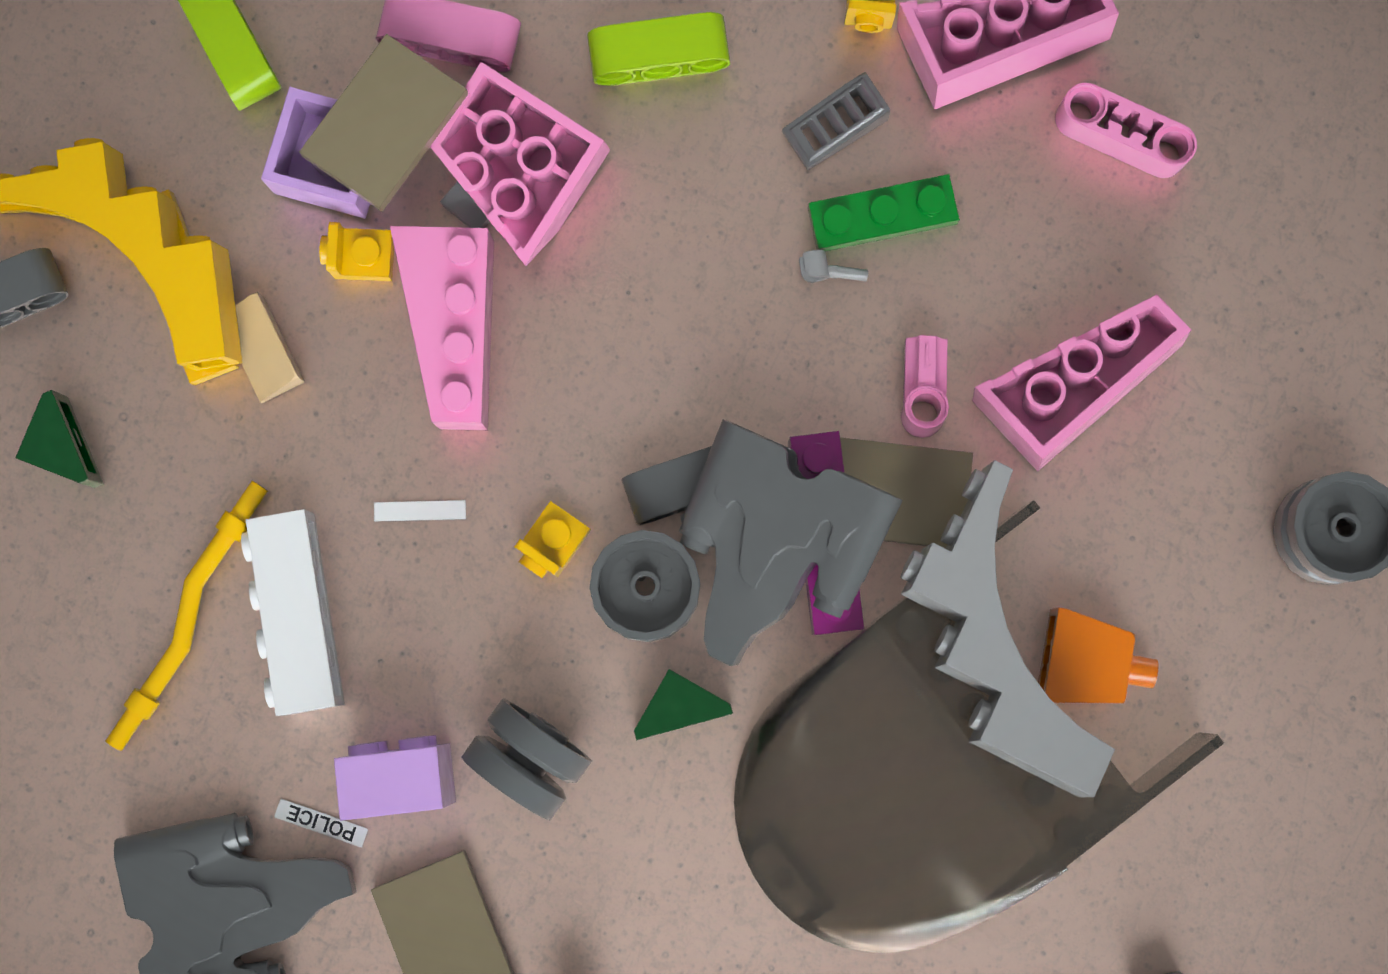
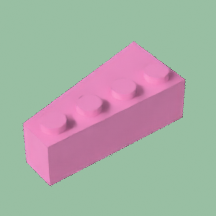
M917 0L899 3L897 30L935 110L1110 40L1119 12L1113 0H940L917 4Z
M390 226L431 421L439 429L488 431L494 240L488 228Z
M1155 295L1100 323L1098 327L1058 344L1057 348L1033 360L1029 359L1013 367L1006 374L994 380L989 379L976 386L972 402L1026 460L1039 471L1182 347L1191 329L1158 295Z

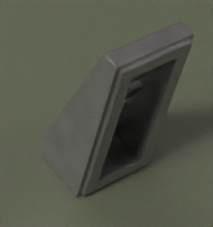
M864 72L782 129V132L806 169L810 170L888 121L890 108L867 73ZM858 95L870 112L866 116H864L854 101V98ZM841 106L844 107L854 123L849 128L836 110ZM823 117L827 118L838 135L832 140L819 121ZM807 127H810L822 146L816 151L802 132Z

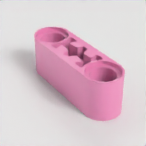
M385 0L376 41L380 43L383 37L388 34L420 56L476 68L482 62L496 72H509L512 66L521 22L517 18L503 12L447 0Z
M1079 83L1073 86L1065 95L1055 114L1056 125L1065 136L1158 178H1170L1176 175L1196 153L1197 139L1189 127L1092 83ZM1073 103L1084 104L1089 108L1092 118L1080 119L1076 117L1070 105ZM1106 115L1109 118L1104 123V128H1102L1098 124ZM1122 124L1129 127V138L1121 135ZM1146 135H1151L1152 138L1146 146H1142L1143 142L1147 139ZM1167 142L1174 145L1179 153V159L1173 160L1165 157L1160 151L1159 143Z

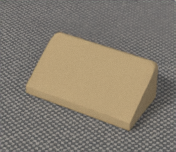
M257 291L235 305L242 366L260 403H264L305 383L265 298Z

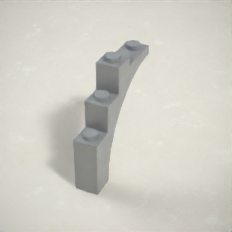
M994 460L983 468L982 471L975 469L969 477L962 492V496L968 499L961 516L953 514L941 536L940 541L947 544L946 548L931 543L923 548L921 553L915 550L911 553L900 577L907 581L901 595L956 622L954 627L949 624L946 625L936 643L934 652L940 654L935 668L990 695L987 701L981 699L970 717L968 727L974 730L968 742L1077 797H1094L1115 749L1079 727L1047 696L1025 666L1007 628L997 589L995 541L1000 506L1013 469Z

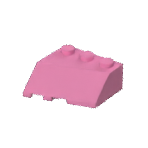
M481 62L465 86L468 96L430 147L514 250L523 264L527 266L560 230L610 149L603 139Z

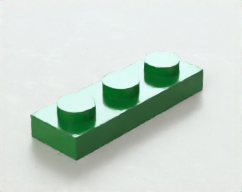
M949 174L810 202L807 207L816 250H824L825 252L957 225L960 220Z

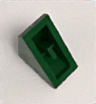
M53 390L43 393L15 458L93 488L103 485L104 483L69 398Z
M669 669L634 729L635 738L637 741L731 715L733 711L730 703Z

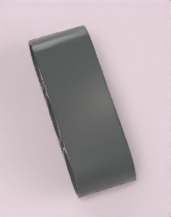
M48 248L28 250L0 262V328L59 304L69 295L53 254Z
M712 446L645 468L621 479L637 526L686 511Z

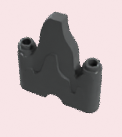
M723 419L679 530L683 534L680 540L682 545L703 554L708 553L710 546H715L716 550L714 584L706 612L704 642L708 654L729 666L739 665L745 651L756 636L786 616L794 605L806 579L816 565L819 568L812 595L816 597L813 606L829 615L841 618L844 610L850 609L903 500L844 472L826 469L815 478L807 479L799 470L798 455L793 449Z
M236 813L215 818L199 819L117 838L114 842V860L125 911L130 918L144 921L153 933L151 950L138 963L139 974H285L281 963L273 964L271 960L244 963L241 960V956L252 950L283 941L297 934L323 907L336 900L355 894L357 890L352 870L348 865L337 859L310 857L271 860L243 855L242 852L245 850V846L253 845L254 836L248 816L238 817Z

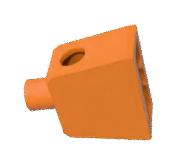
M1058 607L1050 609L1038 683L1054 703H1124L1128 685L1154 688L1157 681L1159 664L1157 659L1133 655L1134 633L1069 609Z

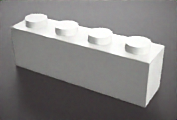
M302 509L246 519L247 532L242 533L241 544L246 561H252L255 580L249 582V596L253 609L260 611L262 629L256 632V641L260 657L262 659L267 658L270 678L264 679V693L269 708L275 707L276 716L345 705L314 513Z

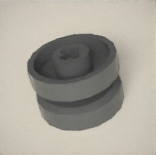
M1349 471L1323 476L1303 483L1286 495L1276 511L1273 535L1278 554L1291 571L1309 582L1334 585L1373 578L1388 567V488L1369 475Z
M640 530L621 535L602 550L592 567L589 589L594 609L607 627L630 640L653 642L671 637L687 625L698 606L700 579L695 561L681 543L664 533ZM646 577H650L655 585L653 593L648 596L640 595L638 590H636L637 581H644Z
M504 698L492 712L488 722L491 729L508 743V746L489 736H476L461 758L478 775L509 798L538 816L551 820L565 801L566 796L563 789L546 775V772L565 782L577 783L592 760L568 741L569 738L553 725L534 713H528Z

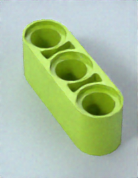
M178 0L227 93L239 111L282 89L235 0Z
M704 12L606 25L592 29L587 34L593 82L597 85L613 86L711 73L725 69L730 65L724 16L720 13Z

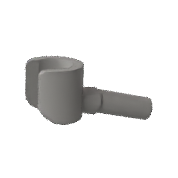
M824 250L807 251L803 253V257L799 258L801 275L807 282L814 283L828 278H843L866 282L868 278V270L828 265Z

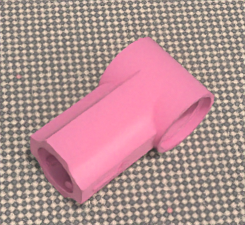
M926 335L905 339L901 421L905 430L915 437L925 438L936 434L947 417L949 410L948 399L946 398L948 339ZM918 402H927L935 408L937 418L930 422L920 421L915 418L911 407Z

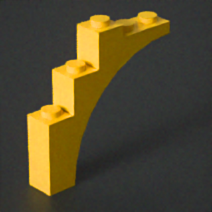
M84 138L76 140L74 147L56 150L58 166H36L30 169V174L21 176L0 173V214L29 212L60 216L79 222L105 236L134 263L155 293L166 318L178 365L198 371L242 363L228 249L210 240L208 236L197 235L180 239L175 201L158 192L154 187L143 186L127 190L124 159L121 152L104 143L102 139Z

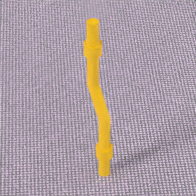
M250 482L231 512L225 510L215 525L218 531L184 579L172 643L140 689L134 688L125 701L124 706L127 709L105 740L113 748L122 751L143 719L149 720L160 704L157 700L191 650L203 587L235 540L241 541L242 533L247 532L246 519H250L268 492L267 489L256 482Z

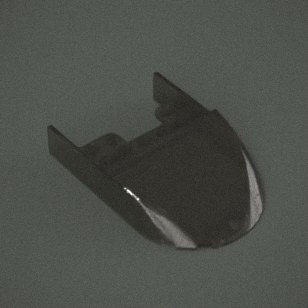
M1035 500L1022 506L998 524L995 543L1040 509ZM903 597L864 627L865 629L860 630L791 683L764 710L751 731L738 764L734 790L736 828L745 860L754 878L773 904L792 922L820 939L844 948L875 953L904 952L923 948L965 932L1037 892L1066 872L1069 864L1223 745V740L1218 734L1198 732L1130 785L1110 760L1095 796L1077 797L968 742L974 730L968 727L970 717L981 699L987 701L990 695L935 668L940 654L934 652L936 643L946 625L949 624L954 627L956 622L907 597Z

